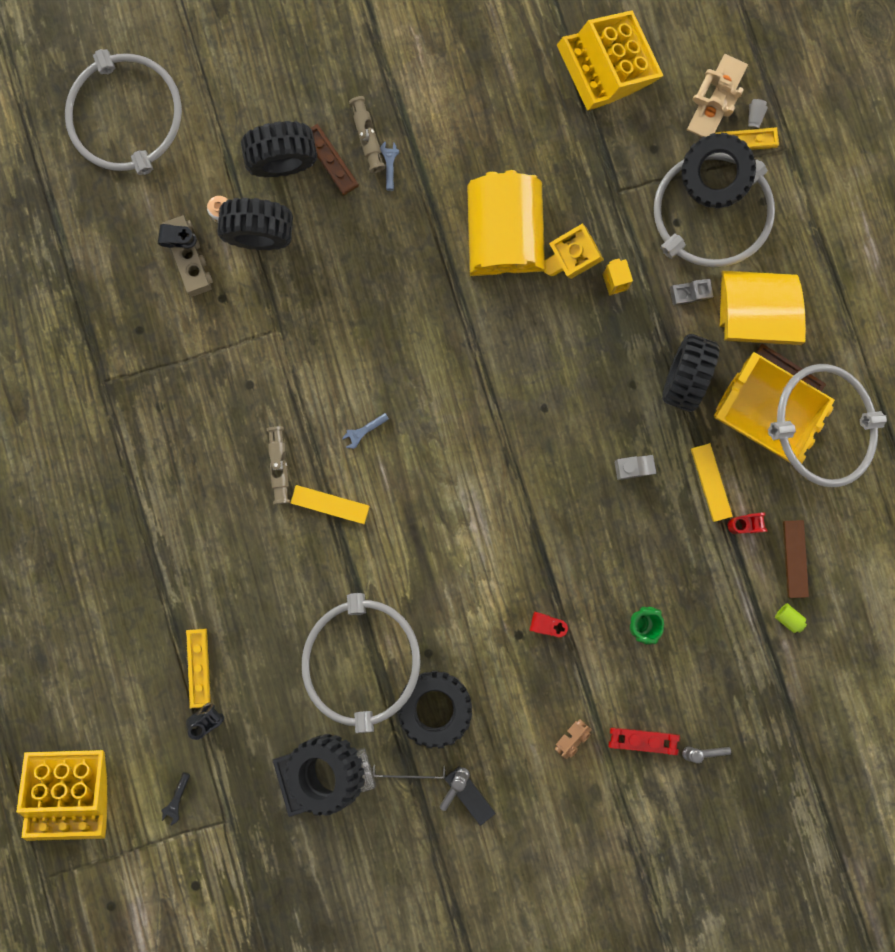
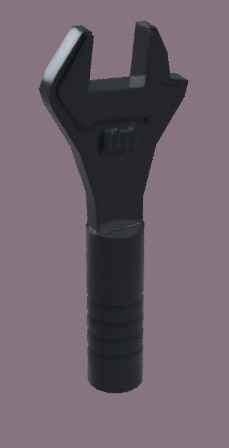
M185 772L181 776L172 801L161 810L163 813L162 821L166 815L174 818L170 824L171 826L179 821V802L190 777V774Z

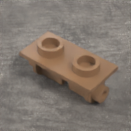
M581 719L578 722L575 721L569 728L568 732L572 735L571 738L564 734L556 743L555 750L560 754L564 752L561 756L566 759L573 757L578 750V745L581 742L584 743L591 735L589 732L592 729L588 726L584 728L586 724Z

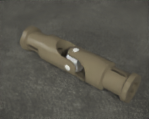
M363 96L354 97L349 101V104L353 108L354 122L365 158L368 159L370 165L369 171L370 173L381 172L385 169V164L382 163L380 157L381 150L370 113L365 107V98Z
M269 427L266 429L269 432L270 441L268 452L271 459V486L274 489L275 498L273 504L290 503L287 491L289 481L287 463L285 461L286 447L282 435L284 427ZM275 470H283V473L279 478H277Z

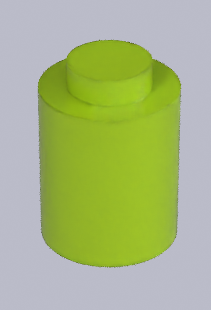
M788 603L782 606L775 615V619L792 633L802 632L807 625L805 623L806 618Z

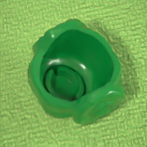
M643 606L640 608V611L635 612L631 616L630 631L636 637L637 642H642L646 645H656L664 631V619L660 609Z

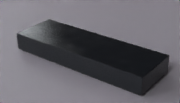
M291 754L273 759L289 817L307 812L304 810V806H299L296 803V798L290 794V786L287 787L286 781L288 776H286V769L289 768L287 762L292 757Z
M460 765L444 777L450 787H452L451 783L457 769L461 768ZM468 778L464 790L457 792L456 795L481 826L494 816L496 812L471 779Z

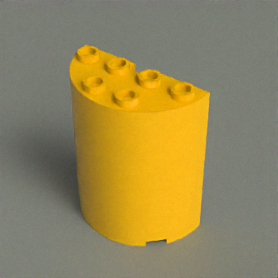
M508 170L505 173L499 174L497 172H487L486 176L471 180L467 186L470 276L497 275L506 272L527 273L545 271L541 180L536 175L519 174L515 170Z
M753 352L744 363L741 372L736 374L716 408L717 411L714 414V418L790 463L784 453L780 439L773 440L768 434L770 423L777 422V410L781 394L786 384L794 375ZM802 380L793 388L788 398L785 412V421H791L795 425L796 432L788 440L801 464L806 458L804 453L815 442L813 435L815 432L819 433L824 426L823 420L825 416L828 417L834 408L832 404L835 401Z

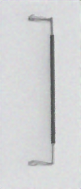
M374 765V766H373V776H374V777H393V778H444V777H445V766H444V771H443V777H435V776H394V775L378 776V775H375V765Z

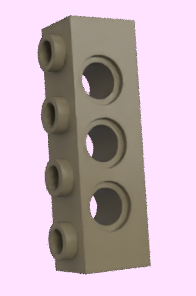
M184 215L162 223L186 226L191 231H194L191 220L187 221ZM198 239L196 245L192 248H171L186 291L191 297L212 290L210 283H213L210 273H206L204 268L207 265L203 254H199L198 249L201 247ZM193 252V256L190 259H185L187 253ZM199 270L197 276H191L192 271Z

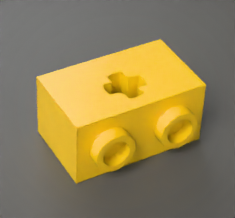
M626 259L610 261L603 273L609 296L627 291L633 282Z

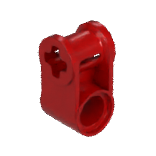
M765 512L731 518L728 522V529L733 534L768 532L764 523ZM737 520L742 523L741 530H738L735 526Z
M534 612L529 630L544 635L563 637L568 631V626L563 620ZM562 623L561 627L564 628V631L556 634V630L553 629L554 625Z

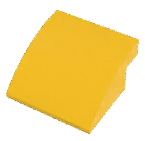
M633 10L588 20L579 33L564 36L557 44L587 111L626 97L663 77V73Z
M722 271L720 327H725L724 341L802 345L805 343V307L798 275Z
M103 750L27 752L24 754L16 811L24 817L21 838L26 841L105 839L107 823V773Z

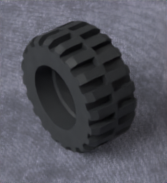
M297 121L267 123L249 130L241 140L245 168L251 175H256V177L275 178L296 174L313 166L317 159L313 132L305 123Z
M723 132L721 134L712 133L707 137L700 138L697 143L690 147L682 163V181L685 189L697 203L709 208L729 207L739 202L749 192L756 175V161L747 143L744 140H740L738 136ZM714 153L728 154L737 165L735 180L723 189H712L705 185L701 179V165L708 156Z
M258 198L229 199L223 202L219 208L218 236L223 242L240 248L279 250L286 248L291 242L293 215L286 206L280 205L277 202H270V200H260Z
M695 334L685 336L670 367L662 393V400L666 404L685 411H695L711 382L717 365L720 346L714 341Z
M432 671L421 673L418 676L416 686L410 698L397 713L400 727L405 731L406 736L410 740H414L415 744L419 746L424 745L426 748L438 747L440 749L446 745L454 744L457 739H461L472 719V703L466 687L459 679L446 672ZM406 684V686L404 687L401 695L403 694L408 684ZM427 692H443L452 701L453 715L450 721L442 727H428L417 716V703L421 696Z
M331 734L319 735L298 745V748L294 749L291 753L292 757L287 762L289 768L286 769V776H288L286 781L287 787L290 786L291 796L296 798V803L299 806H304L305 811L309 813L313 811V814L318 816L322 814L329 816L352 804L356 797L360 795L361 787L364 786L365 781L362 778L365 775L364 768L361 767L363 762L361 757L358 758L356 754L358 751L355 747L351 748V743L346 739L342 741V737L332 736ZM318 758L327 762L334 772V791L325 788L316 776L315 765Z

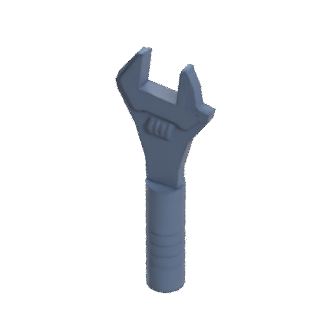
M384 142L380 150L386 161V190L393 191V163L399 150L396 149L394 142L393 149L385 148L386 142Z
M382 414L363 428L346 430L347 433L342 439L350 437L352 444L346 447L356 448L366 433L389 420L387 414Z

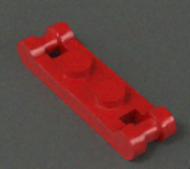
M610 727L611 741H609V748L678 755L677 741L680 740V735ZM619 735H624V742H619ZM664 740H670L669 747H664Z

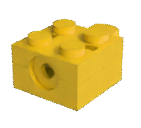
M583 223L549 243L555 254L545 260L544 272L549 276H555L564 271L566 276L572 279L604 260L587 227Z

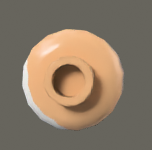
M215 196L207 204V211L210 217L217 223L219 208L223 202L228 200L223 196Z

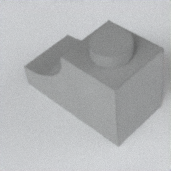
M653 455L617 459L614 462L617 480L656 474Z

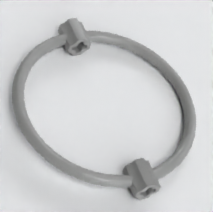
M107 49L97 50L93 55L95 62L78 76L69 91L65 106V122L68 135L79 153L99 167L115 171L136 169L138 175L149 174L153 170L152 162L169 148L177 135L182 115L178 88L164 68L146 57L135 54L110 55ZM116 62H136L156 71L167 83L174 102L172 126L163 143L151 154L148 155L146 150H139L131 156L133 162H108L90 153L78 139L73 124L74 101L82 84L95 71L98 70L100 74H110L116 69L114 65Z
M714 153L705 159L723 160L736 164L734 159L725 153ZM684 160L676 164L662 179L654 199L655 223L660 236L665 242L660 247L663 253L671 259L677 254L691 263L706 267L733 265L754 254L768 238L775 216L773 194L768 182L764 178L768 171L766 165L762 161L756 160V175L752 184L754 185L756 182L760 184L767 203V218L761 235L751 247L736 256L725 259H705L683 250L686 246L684 240L676 234L670 237L662 220L661 204L663 194L671 179L682 170Z
M816 364L800 370L786 384L778 404L777 422L770 423L768 434L773 440L780 439L788 460L803 477L824 487H841L857 480L867 470L876 451L878 428L884 427L887 418L882 411L875 412L867 391L853 375L834 365ZM815 372H829L845 379L858 392L867 413L862 414L860 419V425L865 430L870 429V440L866 456L852 474L841 479H825L811 473L797 459L788 440L796 432L795 425L791 421H785L788 398L793 388L801 379Z
M363 593L347 595V603L333 608L321 617L311 630L302 654V678L306 691L314 705L328 718L344 725L355 726L356 733L374 732L373 724L380 723L399 711L410 698L420 671L419 645L409 623L393 608L380 602L365 600V594ZM366 608H372L388 614L403 628L412 650V671L403 694L389 709L373 716L372 711L354 713L355 718H349L332 711L318 697L310 677V653L318 633L333 617L347 610L348 615H362L366 613Z

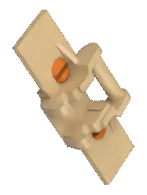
M724 54L716 71L711 69L706 71V77L698 93L693 97V101L699 106L687 131L700 137H707L715 133L722 117H729L733 113L734 105L744 91L741 87L739 90H736L748 64ZM710 84L715 85L716 89L711 98L704 97Z

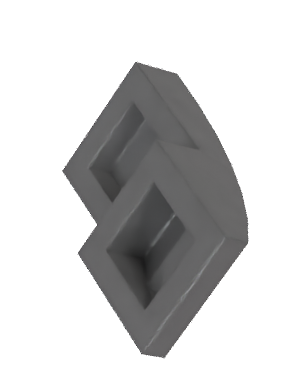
M710 279L696 280L691 283L672 285L670 287L673 306L714 297Z

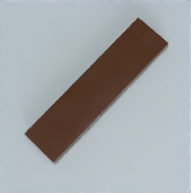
M316 124L311 127L317 158L344 196L357 188L359 184L320 126Z
M760 344L755 352L792 375L802 370V368L764 344ZM811 374L801 379L821 392L826 386L824 382Z
M804 520L783 521L788 598L809 597Z

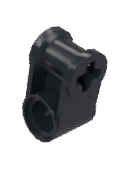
M170 224L160 225L159 246L189 249L196 245L197 237L190 228Z
M212 702L205 704L186 720L189 738L199 740L224 721V715L216 711L215 705Z

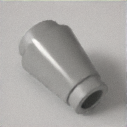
M753 99L751 104H749V128H760L768 108L766 101Z

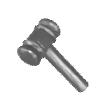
M686 747L682 755L685 760L701 763L707 757L731 755L730 747L699 750L693 747Z
M466 768L457 769L451 783L452 787L440 805L441 810L446 811L457 792L464 790L470 775Z

